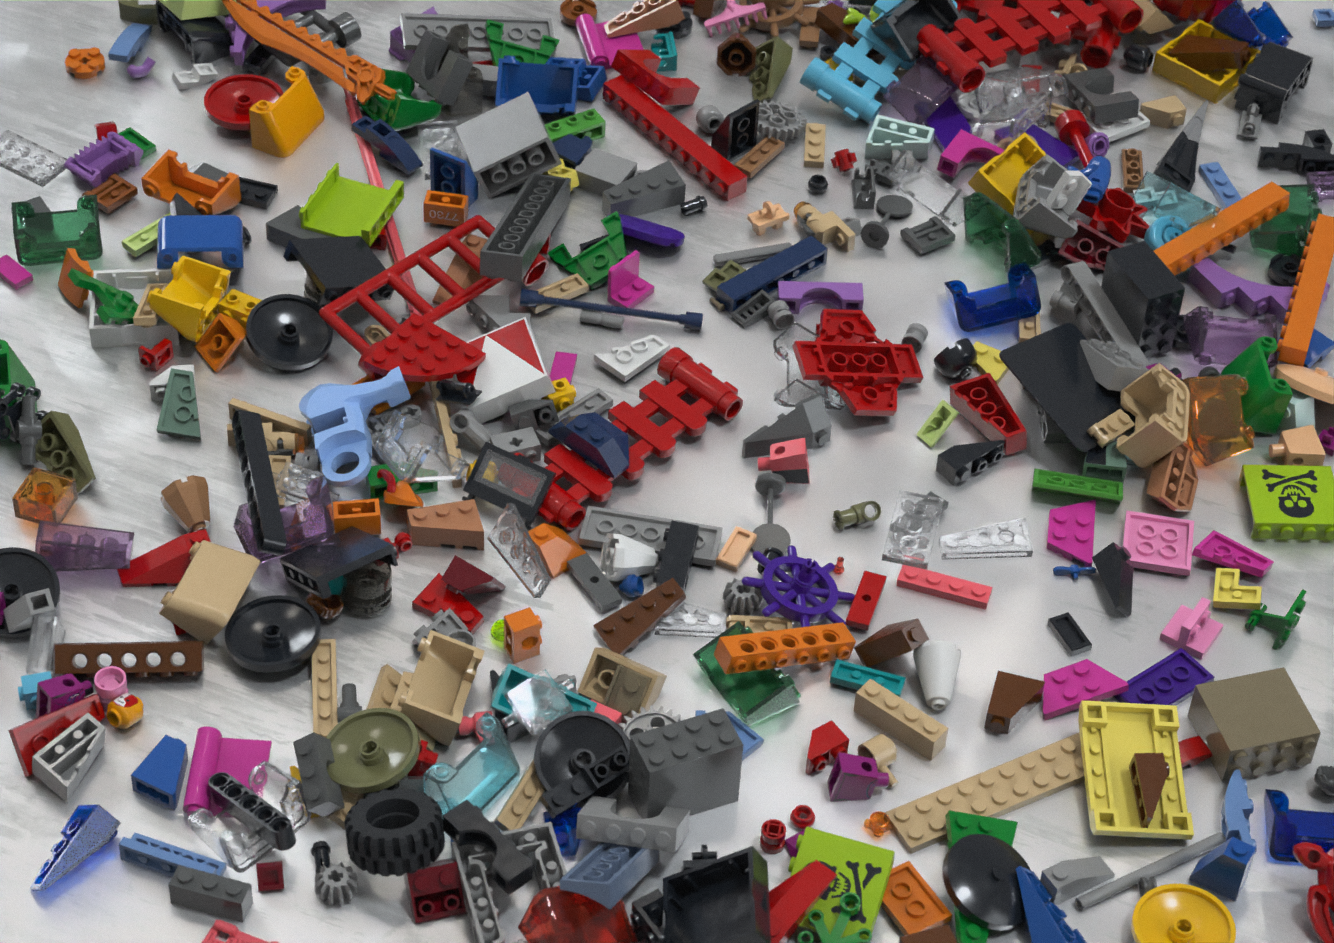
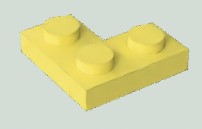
M1216 568L1213 608L1260 610L1262 587L1239 586L1240 569Z

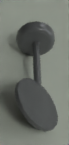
M886 195L878 199L877 208L885 216L881 222L871 221L863 226L861 238L867 246L879 249L887 244L889 231L884 225L890 216H905L912 212L913 204L907 198L898 195Z
M764 473L755 479L756 491L767 496V524H762L753 531V533L757 534V539L751 548L753 552L759 551L763 554L766 548L775 547L784 555L790 546L791 539L787 530L778 524H773V496L781 494L786 488V480L782 475Z

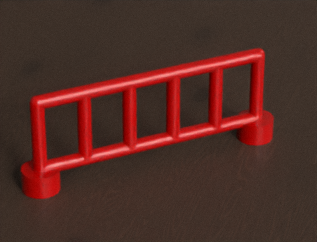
M481 215L472 217L320 309L319 316L362 355L359 359L358 367L373 381L380 380L385 376L363 367V360L385 339L370 346L337 314L357 302L392 334L400 324L368 296L386 284H389L421 313V317L434 324L506 279L499 277L490 279L480 275V258L460 241V239L477 229L489 239L495 227ZM449 247L476 271L482 279L463 289L430 258ZM538 253L521 282L525 286H531L536 283L547 270L548 260ZM419 265L453 297L433 308L399 276Z

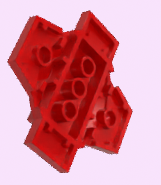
M823 309L820 314L819 337L815 341H795L792 346L803 380H817L820 386H829L836 390L853 415L894 416L897 411V389L900 384L921 383L924 377L912 344H892L887 339L884 342L878 339L875 335L877 330L862 310Z

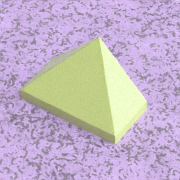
M942 400L916 435L933 448L959 412Z

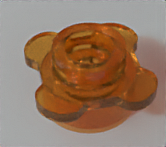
M874 812L871 814L870 819L864 821L865 828L870 829L873 835L878 838L882 837L886 831H891L894 828L889 816L884 812Z

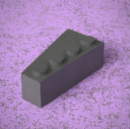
M666 161L603 191L602 211L605 216L617 211L618 214L635 217L677 206L685 202L686 184L671 162Z

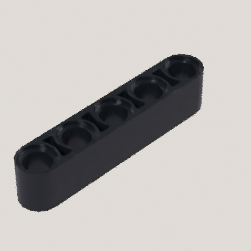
M226 772L216 773L209 778L208 783L214 802L275 849L284 851L295 845V833L291 820Z

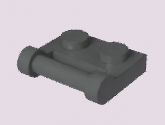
M936 216L929 218L925 223L900 230L901 238L904 241H908L920 254L955 241V234Z

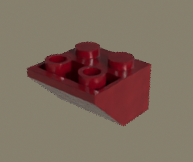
M453 858L431 862L428 867L420 868L415 873L403 874L415 923L466 912L458 864Z

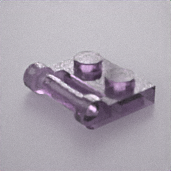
M1334 171L1307 173L1306 181L1313 194L1315 203L1334 199V191L1322 192L1334 190Z

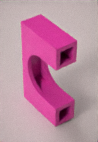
M961 129L940 155L937 170L955 178L966 164L972 162L986 164L995 156L1003 153L1004 149Z

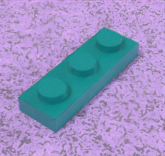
M837 659L830 676V683L859 690L869 679H872L901 697L906 678Z

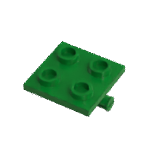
M1302 589L1285 617L1264 613L1267 610L1265 604L1260 610H1252L1245 628L1248 630L1250 627L1249 631H1253L1257 624H1261L1277 632V637L1272 646L1276 650L1281 642L1284 644L1287 642L1291 634L1289 629H1295L1300 620V616L1297 614L1302 613L1307 603L1303 600L1307 591Z

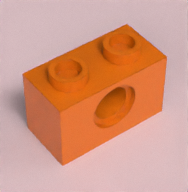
M530 607L504 616V649L514 664L540 655V644H542L540 629L542 628V622L540 617L535 615Z

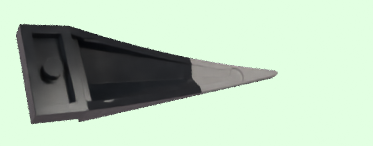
M1208 100L1201 105L1165 152L1153 173L1184 197L1190 193L1195 182L1197 152Z

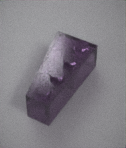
M40 521L35 552L49 561L56 572L130 569L134 532Z

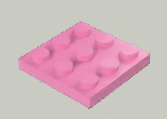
M1126 510L1122 547L1124 546L1131 554L1130 561L1134 568L1189 576L1191 572L1194 521Z

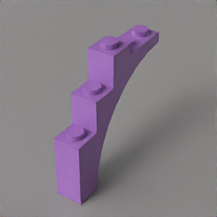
M256 0L258 7L269 6L271 14L281 13L282 18L309 10L326 9L327 0ZM229 13V17L225 18V27L229 29L232 43H234V46H230V57L234 58L235 66H243L245 54L254 38L244 31Z
M1208 257L1190 267L1188 280L1218 309L1235 302L1250 317L1268 311L1282 326L1285 325L1283 323L1286 312H1291L1287 311L1290 298H1292L1293 287L1264 285L1243 279L1219 267ZM1327 282L1320 304L1325 302L1328 297L1330 285Z

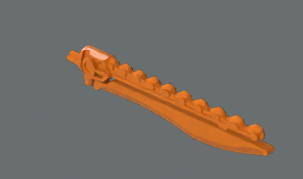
M222 0L234 20L252 38L263 45L277 49L307 63L344 88L351 96L356 95L361 104H365L367 100L376 94L387 100L395 99L397 92L383 84L385 80V71L358 55L347 56L345 48L335 49L332 41L322 42L319 34L309 35L307 27L296 28L294 20L284 21L281 13L271 14L269 6L258 7L256 0H236V2L233 0ZM342 68L346 70L348 79L345 77V73Z

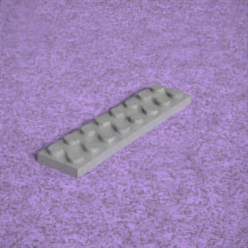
M401 13L400 15L404 50H416L426 29L442 35L449 41L446 51L490 52L485 29L487 19L504 24L501 40L539 50L543 35L555 37L551 18Z

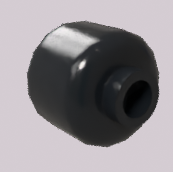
M1133 43L1129 48L1125 49L1123 58L1128 67L1144 70L1152 64L1153 53L1150 47Z

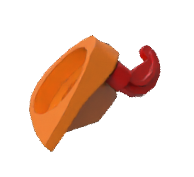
M380 469L377 472V477H383L388 483L387 490H384L385 503L423 507L424 502L414 493L407 482L398 481L396 484L394 475L387 469Z

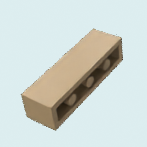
M869 679L856 692L854 712L930 761L945 748L949 728L888 689Z

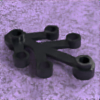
M15 382L12 384L10 392L4 397H0V439L5 440L10 435L11 441L20 444V440L16 439L15 424L16 420H19L21 416L22 399L11 407L8 404L24 394L36 396L35 401H37L41 396L40 389L30 386L26 390L23 384ZM44 410L37 411L35 416H38V420H42L49 412ZM5 415H7L9 418L12 428L11 433L10 429L6 427L4 420Z

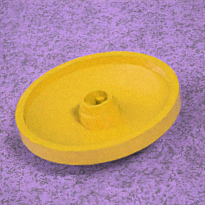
M1166 884L1148 891L1137 902L1131 920V931L1135 943H1234L1236 938L1235 923L1227 907L1213 894L1187 884Z

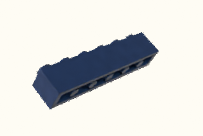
M813 236L800 240L793 246L718 285L716 300L720 304H724L725 310L731 314L762 289L771 295L778 290V281H797L826 265L828 248Z

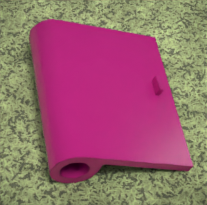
M582 14L576 18L575 25L590 65L604 66L605 70L611 69L618 49H643L637 33L609 38L604 27L609 21L595 24L591 15Z
M209 726L200 727L196 734L183 811L191 818L235 819L214 802L208 781L212 775L219 772L230 774L263 799L272 741L222 738V734L218 729Z

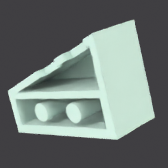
M877 114L866 141L865 159H891L892 150H899L900 152L912 150L913 159H928L933 146L935 128Z
M1291 388L1293 396L1279 424V428L1282 431L1313 425L1315 428L1314 398Z

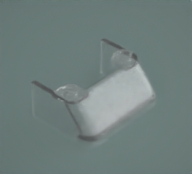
M906 150L901 152L884 175L898 187L896 191L904 197L909 195L939 216L940 220L948 228L950 226H958L976 215L981 209L962 189L959 188L957 190L921 165Z

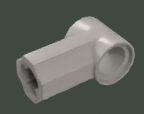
M461 409L450 419L451 428L455 432L461 433L479 451L482 450L485 442H490V436H493L475 419L474 413L469 409ZM459 416L465 418L466 425L460 423Z

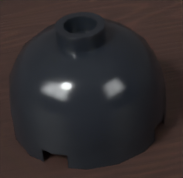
M968 338L954 342L955 347L951 349L946 347L934 358L935 366L945 377L951 379L961 377L965 379L973 373L972 369L977 362V352Z

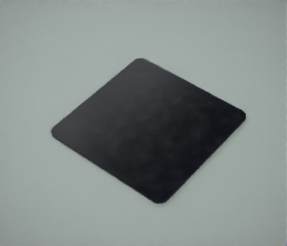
M1065 323L1002 350L999 353L1000 359L1077 450L1086 452L1098 446V440L1094 436L1091 437L1087 430L1120 408L1124 413L1128 414L1135 424V416L1129 411L1124 410L1121 406V391L1108 390L1095 380L1080 344L1081 340L1088 341V339L1074 324Z

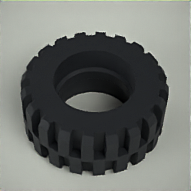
M394 788L391 791L385 789L377 794L371 793L365 799L361 798L345 817V832L350 859L358 868L363 871L367 870L369 874H381V876L389 877V875L403 876L404 873L409 872L412 874L420 868L428 867L431 862H434L444 849L445 836L441 807L431 796L428 797L426 793L421 791L416 792L414 789L401 790V788Z

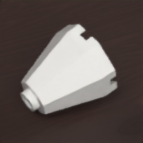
M607 533L605 538L610 539L608 542H603L600 566L601 570H606L607 575L605 576L608 580L619 581L626 579L628 575L634 574L639 576L653 572L654 567L658 566V554L655 553L654 548L622 534Z

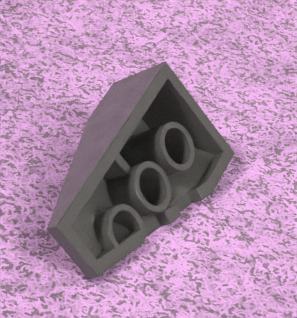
M818 393L799 401L794 405L796 409L787 415L784 413L777 416L778 420L769 427L764 425L743 440L742 457L751 458L770 455V446L772 444L799 438H805L807 449H812L830 441L832 425L821 395Z

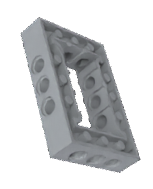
M548 822L501 832L506 838L512 839L516 848L522 854L528 855L532 860L535 876L554 934H543V937L526 941L519 939L516 943H589L574 893L560 890V879L567 873L552 823ZM452 842V858L458 864L464 904L475 943H505L504 929L501 930L499 924L498 908L494 907L492 900V887L488 886L486 875L492 873V864L496 857L484 846L477 844L458 846L456 842Z

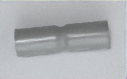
M582 309L580 321L622 329L624 317Z

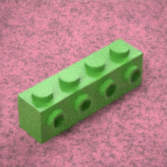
M593 108L545 124V127L553 143L568 134H572L580 139L588 136L592 141L605 137L606 121Z

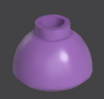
M1095 132L1085 138L1093 157H1104L1107 154L1109 138L1105 133Z

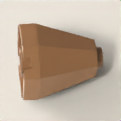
M191 475L186 477L188 481L183 483L181 479H178L161 491L163 507L188 533L204 529L207 531V528L210 526L208 484L205 477Z

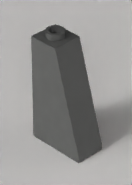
M299 205L266 223L267 239L285 248L290 239L326 238L331 236L301 228V220L299 219L301 207Z

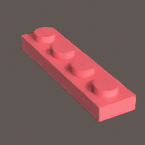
M907 564L902 565L896 585L982 609L987 608L993 588Z

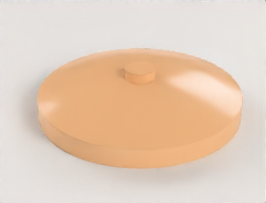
M1276 365L1273 372L1275 378L1285 380L1291 388L1308 396L1334 404V378L1328 375V371L1318 367L1314 370L1297 365Z

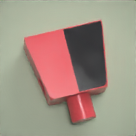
M805 438L772 444L770 446V457L758 458V470H772V473L782 475L786 483H810Z

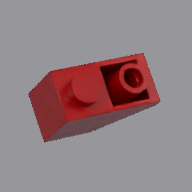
M832 720L812 730L805 771L807 775L821 771L827 765L835 762L838 753L848 754L849 738Z

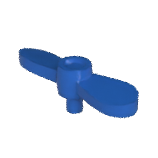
M1076 564L1070 567L1057 566L1053 568L1054 575L1063 576L1071 574L1074 580H1078L1080 574L1096 573V568L1094 567L1079 568Z

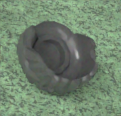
M1319 766L1314 775V781L1322 792L1334 797V767Z

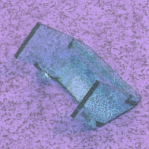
M1146 171L1132 197L1135 202L1154 211L1153 216L1157 218L1163 216L1173 221L1171 226L1181 231L1183 228L1189 229L1216 217L1221 209L1149 171Z

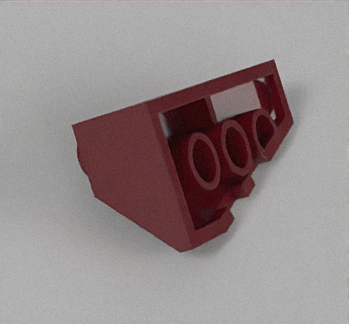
M1077 219L1078 230L1072 238L1064 239L1057 254L1072 263L1084 261L1088 267L1104 271L1108 251L1124 246Z

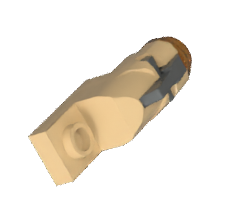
M804 201L795 206L793 210L795 218L807 235L814 236L823 245L836 241L846 252L854 250L856 234L833 211L822 214L810 203Z
M262 423L269 455L296 457L297 452L305 453L304 435L290 432H273L272 423ZM227 424L228 446H236L232 424Z

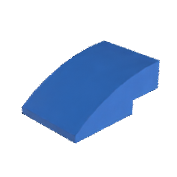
M550 57L546 64L559 65L563 63V60L575 61V64L579 65L577 99L593 101L602 88L603 83L607 80L604 66L586 65L585 59Z

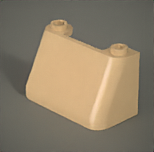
M202 540L200 543L196 541L189 550L191 554L190 560L192 561L177 588L172 593L168 591L162 598L160 603L163 604V607L159 614L198 640L204 641V644L207 645L231 618L258 568L260 560L253 555Z
M430 630L427 639L422 637L417 651L421 652L408 691L407 693L402 692L398 706L402 707L401 713L406 715L435 740L450 746L463 717L462 711L476 676L477 667L485 651Z

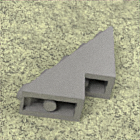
M479 295L466 305L469 315L474 316L480 325L489 332L523 317H526L530 325V313H510V296Z

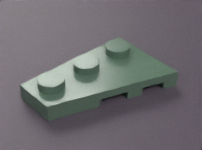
M171 368L156 429L157 433L201 440L195 380L192 371Z

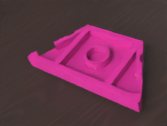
M1091 500L1050 509L1046 548L1063 555V557L1071 561L1075 558L1085 563L1084 567H1092L1096 501Z
M1088 659L1044 674L1043 719L1048 720L1079 709L1081 701H1101L1128 691V683Z

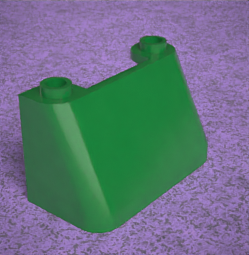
M383 69L385 71L383 84L397 92L395 99L387 100L378 94L372 96L365 104H361L357 99L359 107L375 122L381 119L396 132L437 119L441 114L442 104L436 103L434 100L429 102L416 100L411 96L415 89V82L408 73Z
M1268 336L1258 338L1224 367L1220 374V382L1231 421L1239 429L1275 434L1293 396L1291 387L1285 380L1271 378L1267 360L1270 354L1275 353L1277 350L1275 338Z

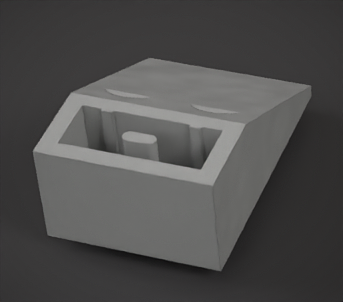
M1096 339L1080 341L1095 380L1108 390L1121 391L1149 370L1143 366L1144 363L1142 361L1132 358L1131 353L1121 350L1117 343L1111 341L1102 343Z

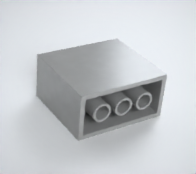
M529 92L456 126L472 169L488 199L527 181L531 173L542 174L562 164Z

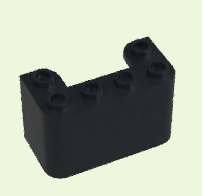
M1270 41L1264 44L1260 54L1257 53L1253 63H1249L1245 74L1242 73L1239 77L1238 85L1240 87L1234 96V100H1236L1235 109L1247 111L1248 106L1255 103L1259 106V114H1262V119L1278 124L1282 119V109H1286L1289 98L1297 87L1301 89L1306 87L1313 57Z

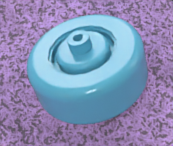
M1173 215L1162 216L1148 227L1144 241L1154 251L1190 230L1191 226L1180 217Z

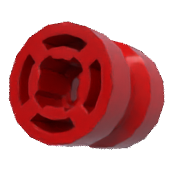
M770 819L763 823L760 847L765 853L778 854L784 849L786 826L783 822Z

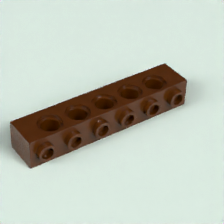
M204 641L55 644V674H73L75 678L76 674L86 673V678H94L100 669L105 668L106 666H103L99 661L101 654H108L111 657L112 662L110 666L119 667L125 673H135V677H148L150 672H159V676L163 677L174 676V672H184V676H198V671L204 670ZM179 652L184 655L185 662L183 665H176L173 662L172 656L174 653ZM126 653H131L135 656L136 663L134 666L125 664L124 656ZM150 653H157L160 656L161 661L159 665L154 666L149 663L148 656ZM77 654H82L87 658L85 667H80L76 664L75 657Z

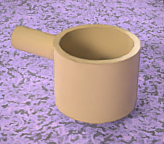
M879 734L858 746V756L873 758L876 761L877 771L889 774L888 785L890 788L899 783L887 767L897 759V750L890 738Z

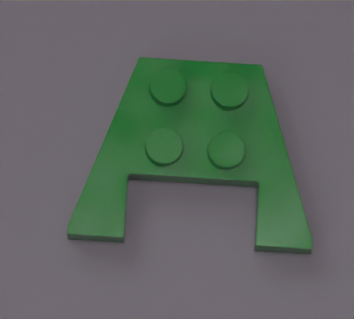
M489 19L485 23L493 66L498 67L499 58L504 59V56H515L516 60L522 63L546 64L559 43V39L543 35L539 50L501 40L503 23Z
M617 211L601 220L609 236L575 257H571L563 243L548 252L551 260L572 275L578 273L591 289H595L608 281L609 269L627 256L621 218Z
M71 268L67 275L74 285L93 291L104 306L100 305L96 313L105 324H111L112 321H115L116 325H121L123 321H128L127 324H134L133 317L138 304L134 301L132 294L127 291H121Z

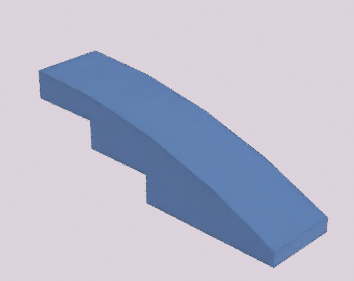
M133 23L128 26L108 53L109 60L128 62L130 57H135L137 51H142L153 29L152 25Z

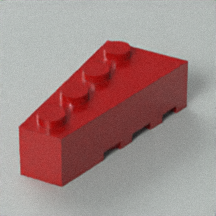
M990 373L950 386V404L990 441H1005L1003 450L1005 455L1026 449L1027 430Z

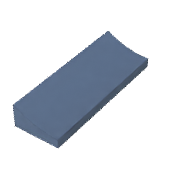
M601 842L560 879V890L579 893L611 909L659 862V850Z

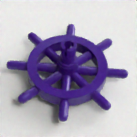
M793 545L787 548L788 556L778 557L773 560H769L759 551L753 552L752 557L765 569L760 579L744 577L741 582L745 586L760 588L761 594L768 604L762 610L764 617H769L777 612L789 620L800 622L801 627H808L810 623H816L826 618L832 623L844 622L846 625V622L833 612V609L838 600L853 602L855 595L838 591L835 581L829 574L835 569L833 563H827L825 566L820 567L815 560L812 562L811 558L804 559L798 557L796 548ZM785 572H791L792 578ZM774 575L782 582L773 581L772 576ZM816 583L820 588L812 586ZM778 591L786 593L784 595H781ZM816 597L825 598L826 602L823 604ZM806 602L809 603L812 607H807Z

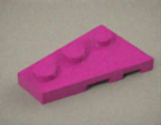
M1215 530L1203 539L1192 552V556L1233 569H1240L1242 572L1261 578L1272 568L1274 561Z

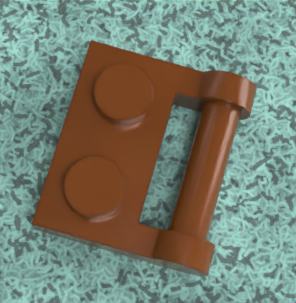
M112 174L101 185L91 191L87 190L84 192L82 198L87 204L91 203L108 214L136 196L138 188L120 176Z

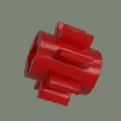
M849 149L834 152L835 157L831 159L833 169L838 168L839 172L853 169V164L857 162L855 152L851 153Z

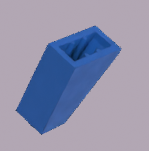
M165 735L131 774L133 791L175 810L178 806L188 764L187 745L178 738L174 739Z
M1231 837L1199 859L1189 880L1236 902L1246 883L1256 847Z

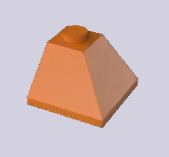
M219 313L194 347L211 368L218 373L242 342L246 331L236 319Z
M542 523L525 533V553L552 579L569 570L567 568V561L587 553L561 528Z

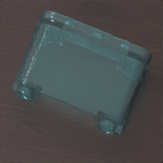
M487 712L476 723L477 734L483 738V741L456 768L447 763H436L423 774L424 793L428 797L431 796L441 807L442 817L466 799L473 806H478L483 815H485L520 778V765L501 723L496 717Z

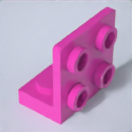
M637 250L625 256L623 260L613 265L608 271L607 302L614 306L633 309L654 293V286L639 277L640 252Z

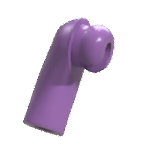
M147 57L142 66L130 65L127 68V73L135 79L145 77L156 62Z

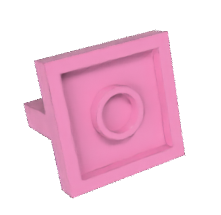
M1202 597L1193 610L1184 605L1180 606L1161 632L1160 640L1178 649L1182 648L1187 653L1202 660L1222 632L1223 624L1210 618L1211 611L1208 610L1211 601Z

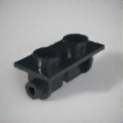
M441 380L436 383V388L440 392L436 401L470 405L482 393V390H475L471 383L456 382L454 384L453 381Z

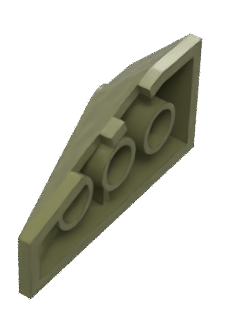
M778 36L755 47L756 63L755 67L750 71L751 75L749 78L753 83V99H758L761 103H763V100L767 101L772 98L791 64L793 48Z
M51 410L41 420L42 438L38 440V444H35V459L41 461L47 466V469L59 475L61 480L75 491L82 493L96 479L82 438L69 414Z

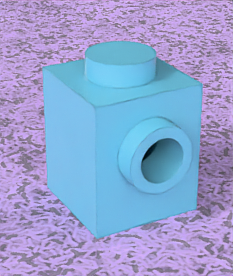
M50 671L21 676L22 686L18 687L20 701H25L26 710L36 709L37 683L51 679Z

